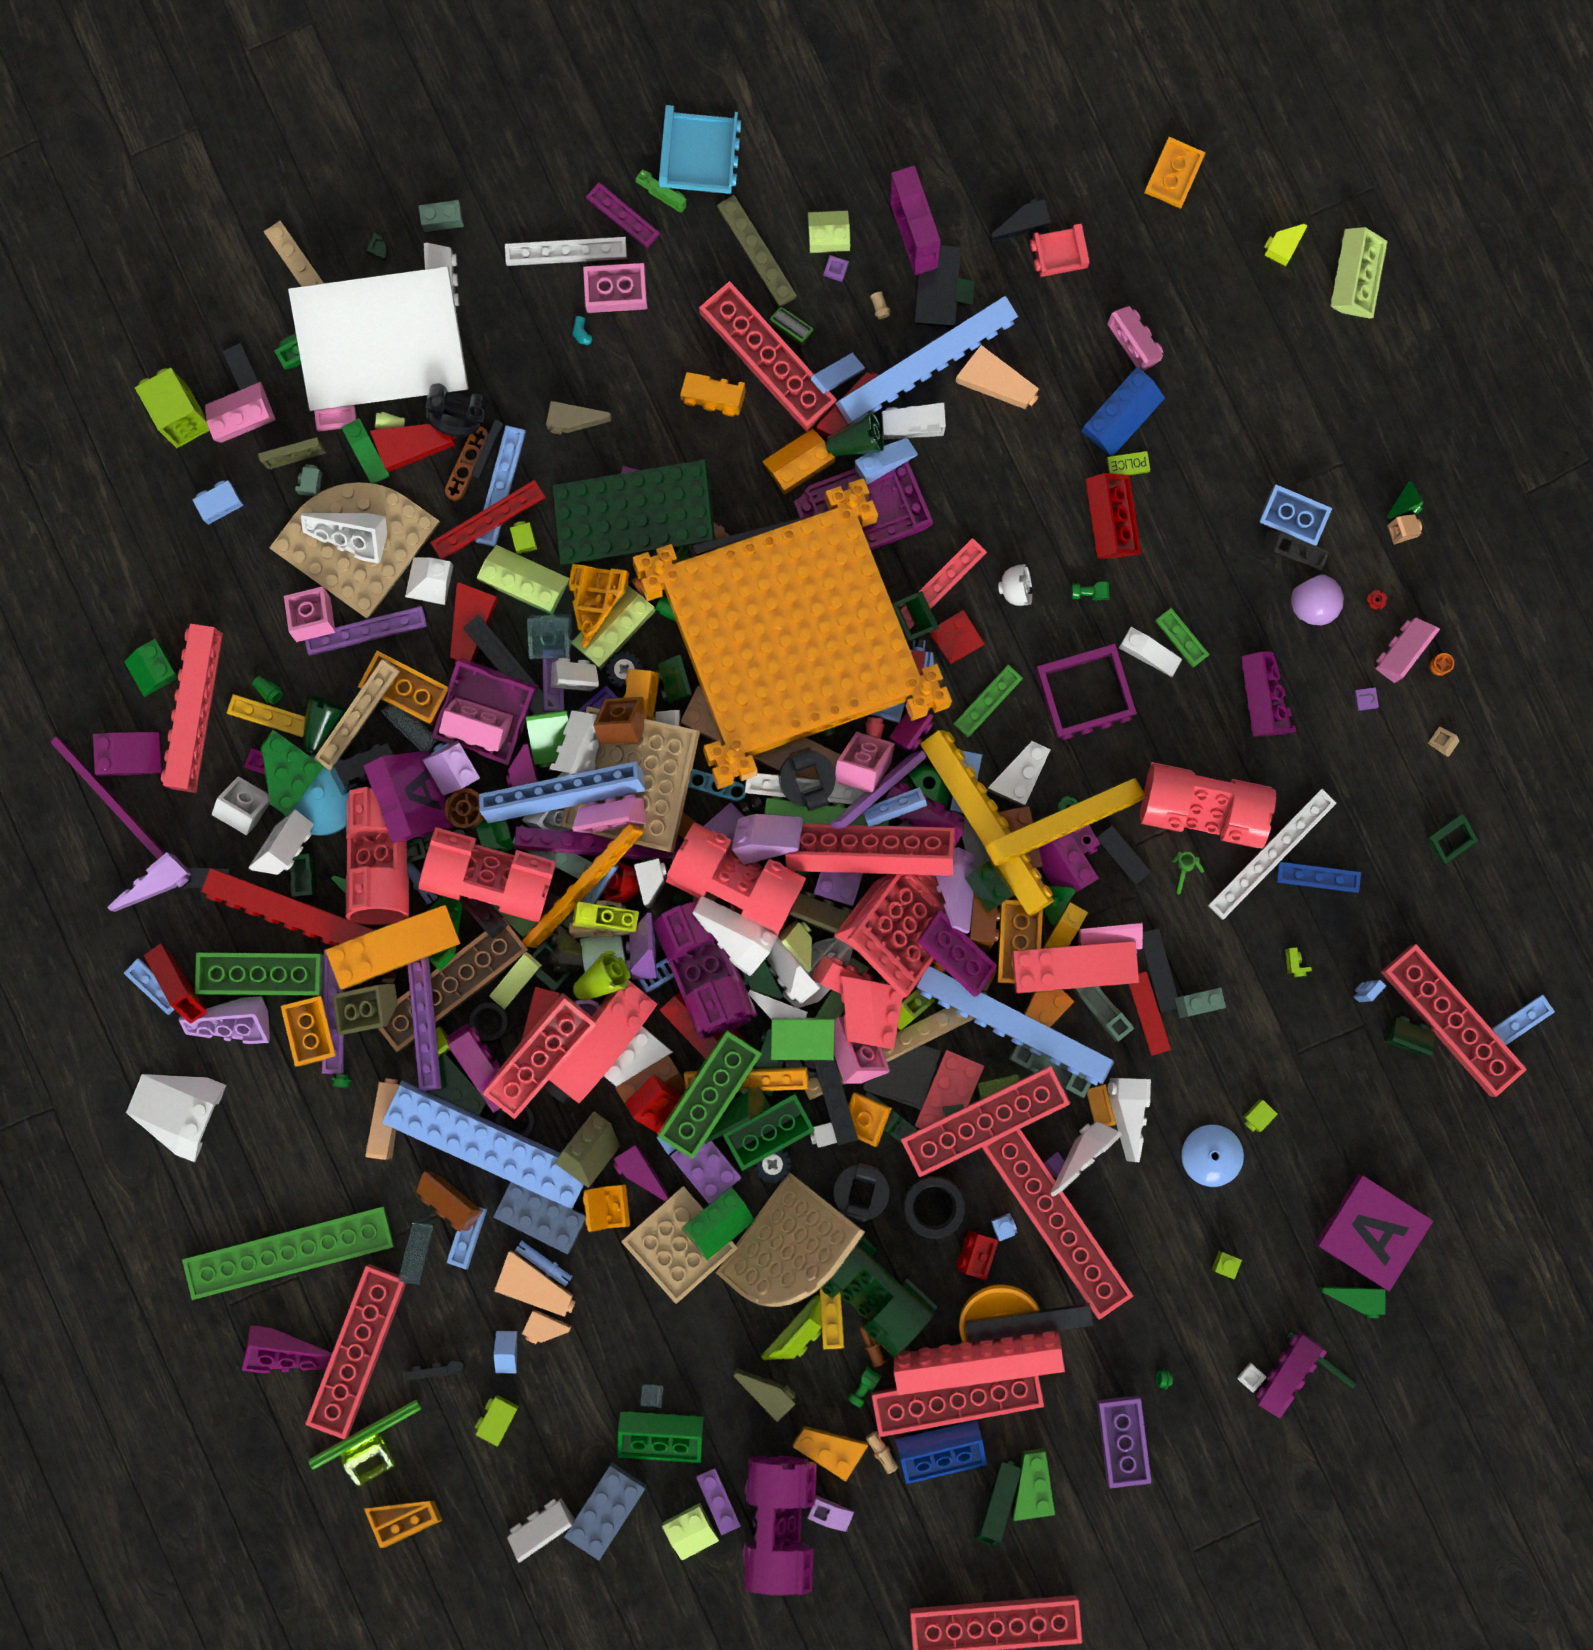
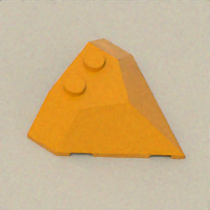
M572 564L569 588L570 591H573L575 600L572 602L578 630H581L583 634V639L581 640L583 648L587 647L614 605L626 593L629 578L628 571L618 569L605 570Z

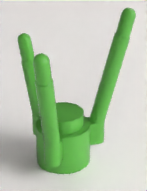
M1178 852L1177 856L1172 859L1173 863L1179 860L1178 865L1181 869L1177 894L1181 893L1186 872L1191 871L1195 865L1201 873L1204 872L1199 862L1200 859L1198 857L1195 858L1191 852Z

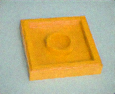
M853 1092L848 1107L859 1140L877 1147L892 1108L857 1092Z

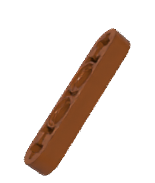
M479 427L475 433L469 435L447 482L445 493L452 501L460 500L470 483L472 472L488 437V432L483 427ZM483 432L485 438L480 439L478 442V446L481 448L478 449L475 445H470L471 442L475 444L477 441L475 434ZM475 450L477 452L476 458L468 460L466 458L467 451ZM460 468L468 469V476L465 478L458 477V470ZM454 479L461 483H464L463 486L459 483L457 487L459 494L455 493L454 496H451L452 493L450 489H454L457 485Z

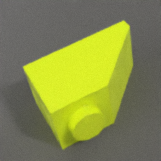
M1302 224L1278 231L1274 238L1269 237L1265 248H1267L1265 256L1286 266L1307 225Z

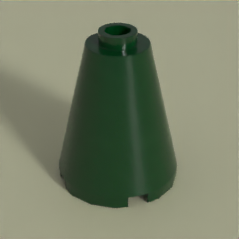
M872 412L866 413L828 436L825 442L828 453H832L833 456L879 453L883 451L884 439L883 434H879L878 428L880 425L877 418Z
M308 696L302 746L305 747L306 752L314 755L319 752L347 711L344 706L337 704V707H335L336 705L332 704L330 700Z

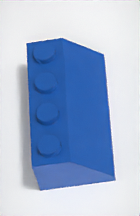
M1136 367L1084 425L1081 432L1110 457L1114 456L1165 397L1154 381Z
M977 1420L896 1439L906 1484L987 1465Z

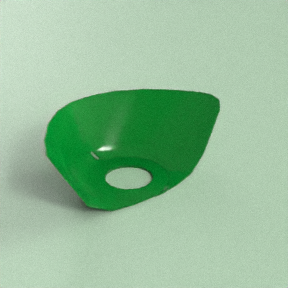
M918 764L908 775L916 787H920L922 793L931 800L940 802L946 808L949 800V789L933 765ZM928 776L933 777L936 782L935 787L932 789L924 788V778Z

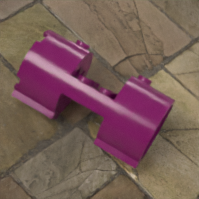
M698 901L682 906L679 905L661 914L662 916L654 921L653 926L700 1039H707L712 1037L711 1033H721L722 1035L725 1029L732 1031L751 1021V1015L756 1017L757 1012L739 969L729 960L730 956L724 948L720 949L717 945L718 941L712 933H708L693 915V911Z
M767 1456L749 1458L748 1479L745 1485L746 1501L751 1505L758 1506V1510L756 1512L757 1532L755 1534V1541L744 1543L742 1552L745 1565V1590L768 1595H803L812 1592L813 1548L800 1543L802 1508L815 1506L817 1463L808 1461L805 1458L792 1456L768 1457V1459Z

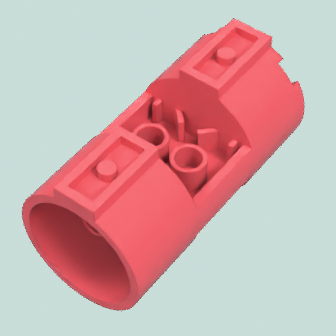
M1151 762L1144 788L1146 797L1141 803L1140 824L1182 832L1184 828L1199 830L1210 834H1218L1221 841L1263 849L1270 833L1272 813L1274 814L1276 790L1272 789V787L1231 779V782L1197 776L1192 770Z
M363 787L349 790V798H346V918L351 922L363 925H391L408 919L409 875L407 874V841L392 843L382 817L380 805L372 788Z
M694 822L673 860L666 882L699 899L701 896L705 897L707 892L743 909L742 916L764 926L778 936L806 878L789 870L780 862L771 859L768 860L765 867L761 866L758 862L743 865L736 854L729 850L732 843L731 839L722 833L711 831Z
M435 827L418 889L459 900L461 895L471 899L500 906L499 912L539 922L556 861L516 850L515 855L476 845V838Z

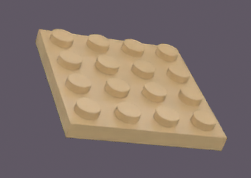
M684 1186L621 1241L675 1304L738 1249L731 1240L709 1260L703 1257L681 1229L704 1209Z

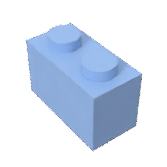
M220 481L214 485L213 489L202 491L193 499L202 519L207 524L244 506L229 481Z

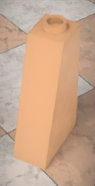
M982 345L960 371L955 381L960 385L1026 409L1028 405L1033 406L1039 398L1037 395L1039 388Z
M385 1078V1082H379L366 1150V1157L387 1160L393 1156L396 1129L383 1124L382 1121L399 1086L396 1079Z
M510 1250L508 1252L495 1292L564 1317L567 1315V1312H572L575 1301L572 1300L573 1294L550 1277H547L546 1274L515 1251Z

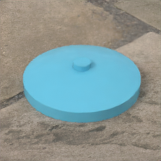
M313 754L309 756L314 759L316 755ZM323 767L294 809L314 824L310 830L312 835H331L346 827V798H349V792L342 795L331 775V771Z

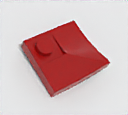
M964 610L939 624V629L930 633L950 665L985 645Z

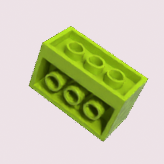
M172 368L160 370L156 376L140 381L139 385L135 387L157 429L176 448L210 430L206 417L190 388Z

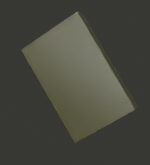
M316 437L262 452L258 456L267 469H272L323 455L326 451L324 445Z

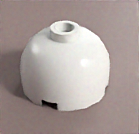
M1025 564L1010 567L1002 576V582L998 584L1000 594H1004L1005 599L1016 606L1031 605L1032 594H1028L1030 587H1032L1031 577Z

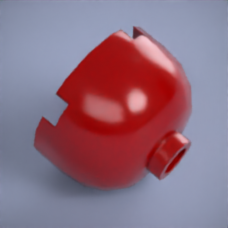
M618 861L616 865L619 867L603 891V894H605L603 898L622 904L630 901L639 892L640 887L635 869L628 864Z

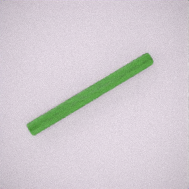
M414 1400L315 1455L308 1460L312 1469L318 1468L421 1410L419 1402Z

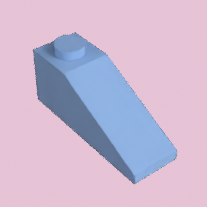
M904 438L884 446V450L879 453H867L855 460V470L861 479L864 478L866 485L914 458L918 453L908 438Z

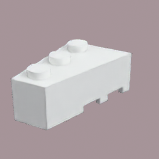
M944 403L910 406L901 409L891 407L887 408L886 411H882L883 439L944 436L946 427Z
M571 711L563 732L566 737L562 746L557 748L556 752L559 755L556 763L551 764V770L573 774L595 770L599 739L593 724L597 715Z
M1031 741L987 788V791L1024 807L1051 749Z
M642 1026L604 1076L615 1086H618L667 1055H670L673 1051Z

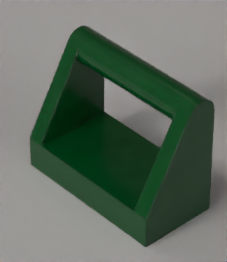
M922 591L892 604L907 642L927 636L939 629ZM900 606H907L918 629V633L911 634L899 609Z
M1463 814L1456 816L1425 838L1444 865L1478 842L1468 820ZM1461 826L1469 838L1445 855L1438 841Z
M546 940L531 956L536 960L545 949L568 970L557 982L541 968L535 973L541 981L556 992L577 967Z

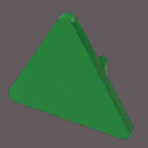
M1412 481L1408 482L1388 513L1387 518L1389 520L1410 510L1415 514L1423 510L1421 507L1423 500Z
M1047 885L1053 893L1052 898L1054 902L1043 910L1052 925L1057 924L1075 894L1076 889L1073 887Z

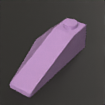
M957 847L955 848L953 876H932H936L939 883L936 888L938 893H942L946 901L943 906L952 928L967 934L970 932L974 891L965 878L976 870L975 859L972 853Z
M166 852L146 870L148 872L147 875L137 878L133 882L134 888L132 890H125L107 908L110 911L116 912L177 886L181 887L187 883L191 873L175 855Z
M261 996L240 998L207 1008V1013L192 1024L182 1016L179 1017V1022L186 1035L211 1038L212 1035L224 1037L226 1041H231L232 1038L243 1040L245 1044L269 1043L268 1009Z

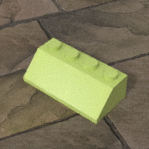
M1366 227L1345 229L1341 254L1338 260L1337 275L1335 277L1334 292L1331 298V307L1344 314L1373 318L1387 241Z
M498 545L487 556L477 576L479 582L553 615L570 579Z
M627 585L626 593L614 605L587 647H582V631L571 644L596 665L597 668L602 670L608 663V660L615 653L617 654L654 614L655 608L643 596Z

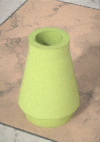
M382 412V414L376 413L375 429L404 427L405 418Z

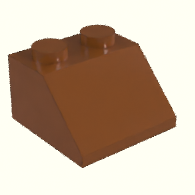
M643 697L604 700L593 724L600 744L639 742L644 730Z

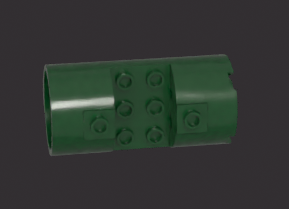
M862 1236L839 1269L821 1289L832 1299L840 1293L845 1301L849 1302L857 1309L861 1316L867 1319L863 1329L868 1335L894 1357L926 1326L935 1314L937 1306L908 1278L901 1284L898 1283L872 1258L877 1249Z

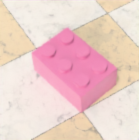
M644 263L583 267L587 313L647 309Z
M455 697L444 710L439 733L451 739L463 740L469 745L476 744L482 746L485 750L498 752L508 738L513 715Z
M856 732L837 760L835 782L841 783L844 786L858 788L863 792L873 793L891 765L895 743Z

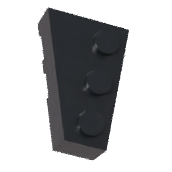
M379 743L371 747L367 752H360L352 758L333 765L331 775L342 795L348 793L349 790L357 789L369 783L363 765L382 756L393 755L388 743L384 745Z

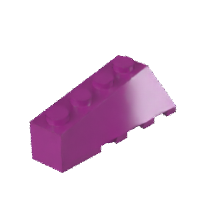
M1258 652L1241 656L1253 737L1297 732L1295 725L1291 726L1289 716H1292L1290 707L1286 708L1283 699L1286 696L1285 690L1278 682L1281 676L1274 653Z
M1301 1331L1297 1335L1294 1334L1289 1341L1290 1347L1287 1352H1283L1278 1359L1279 1365L1276 1370L1272 1369L1270 1371L1266 1386L1261 1387L1256 1394L1257 1404L1278 1418H1281L1295 1398V1393H1293L1295 1389L1300 1390L1305 1384L1307 1372L1313 1373L1317 1367V1358L1319 1356L1323 1358L1327 1353L1321 1343Z

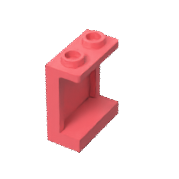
M1082 224L1073 225L1072 229L1039 235L1037 232L1034 233L1032 240H1030L1031 250L1035 252L1037 258L1034 259L1035 270L1039 271L1040 277L1088 268L1089 257Z

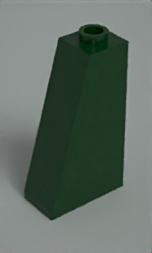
M1006 1460L1005 1463L1001 1462L998 1465L975 1540L992 1546H996L1001 1542L1022 1470L1017 1467L1016 1463Z

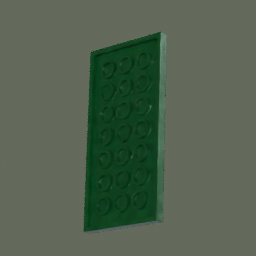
M707 460L553 485L560 565L562 566L653 552L669 544H672L673 548L715 540Z

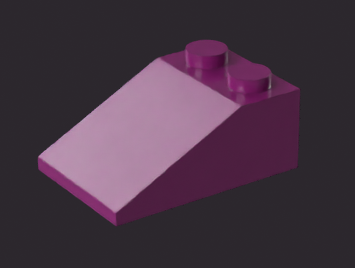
M160 732L93 734L95 775L99 777L162 773Z
M638 1144L614 1158L616 1163L613 1165L619 1175L623 1173L626 1178L664 1201L670 1197Z

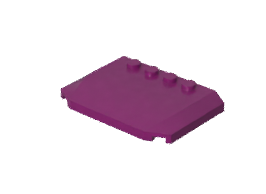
M908 461L867 485L869 490L868 501L873 500L878 513L876 523L862 527L870 550L924 531L933 525V520ZM852 469L808 486L801 497L794 501L799 517L806 519L829 511L824 500L825 491L841 486L843 491H846L848 483L861 479L857 471Z

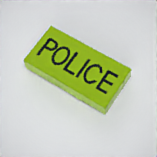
M1147 451L1107 457L1109 473L1135 475L1150 472Z

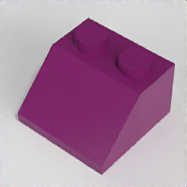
M528 744L523 745L509 768L510 775L506 776L509 788L540 782L536 765H534L532 750Z

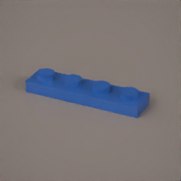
M1279 862L1276 883L1359 893L1361 872Z

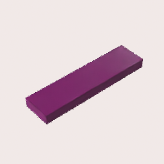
M600 182L586 196L589 202L646 249L660 235L659 231Z

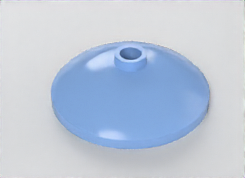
M1204 1125L1188 1135L1182 1147L1181 1158L1185 1171L1194 1181L1204 1186L1217 1187L1229 1183L1238 1175L1243 1165L1244 1153L1240 1140L1232 1131L1219 1125ZM1214 1152L1218 1154V1158L1216 1160H1213L1211 1158V1155Z

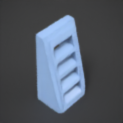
M667 958L656 963L658 982L655 983L653 978L647 979L651 985L648 987L644 979H635L642 992L648 994L674 978L673 973L669 974L664 965L666 963L669 965ZM659 967L665 975L664 978H662L659 971L657 970Z

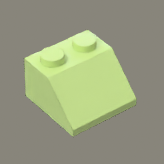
M848 211L808 213L810 253L850 251Z
M701 1503L664 1521L662 1525L672 1547L681 1560L719 1541Z

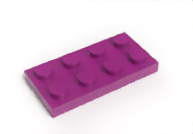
M941 910L935 912L917 940L973 997L980 994L997 967L965 933L952 928L949 918Z

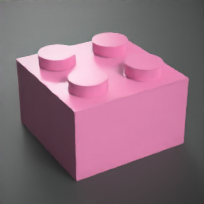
M323 586L284 596L288 631L296 642L335 633L331 598Z

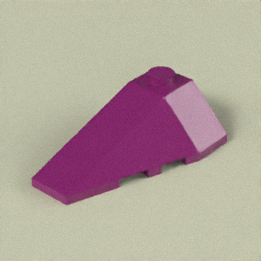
M250 1325L242 1371L270 1373V1369H282V1372H289L290 1368H300L303 1371L327 1369L332 1353L275 1329Z

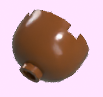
M462 788L454 791L451 797L447 798L444 808L445 816L453 826L461 829H472L483 822L484 817L480 813L478 792L473 789Z

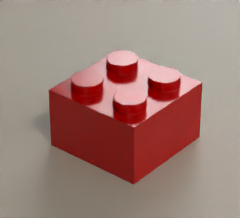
M653 1074L625 1104L635 1120L658 1133L682 1094Z

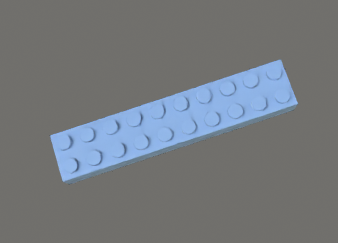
M402 1080L383 1117L382 1123L570 1209L573 1208L584 1185L555 1164L561 1153L426 1091H419V1088Z

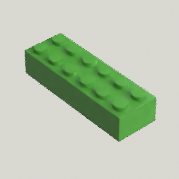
M771 796V799L767 798L765 815L802 817L803 824H830L847 808H845V804L833 803L832 806H824L808 811L807 807L797 805L792 801H786L783 799L784 797ZM862 813L849 825L868 824ZM889 820L874 826H888Z
M196 953L195 994L323 996V954Z
M725 1029L660 1128L657 1136L691 1159H694L762 1053Z

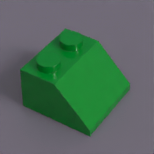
M153 639L137 648L124 661L144 697L178 679L177 670L163 645L157 639Z

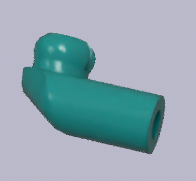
M576 316L573 336L578 343L589 345L592 342V336L584 330L585 318Z

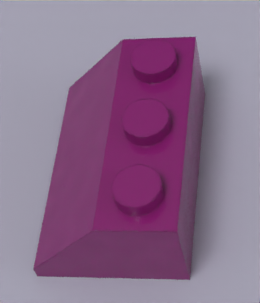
M1071 833L1038 847L1042 862L1041 869L1052 886L1073 887L1078 892L1099 879Z

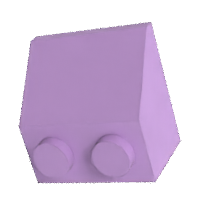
M459 740L423 759L442 795L462 789L480 779Z

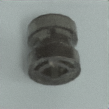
M752 794L749 799H743L738 802L745 816L765 811V807L758 794Z

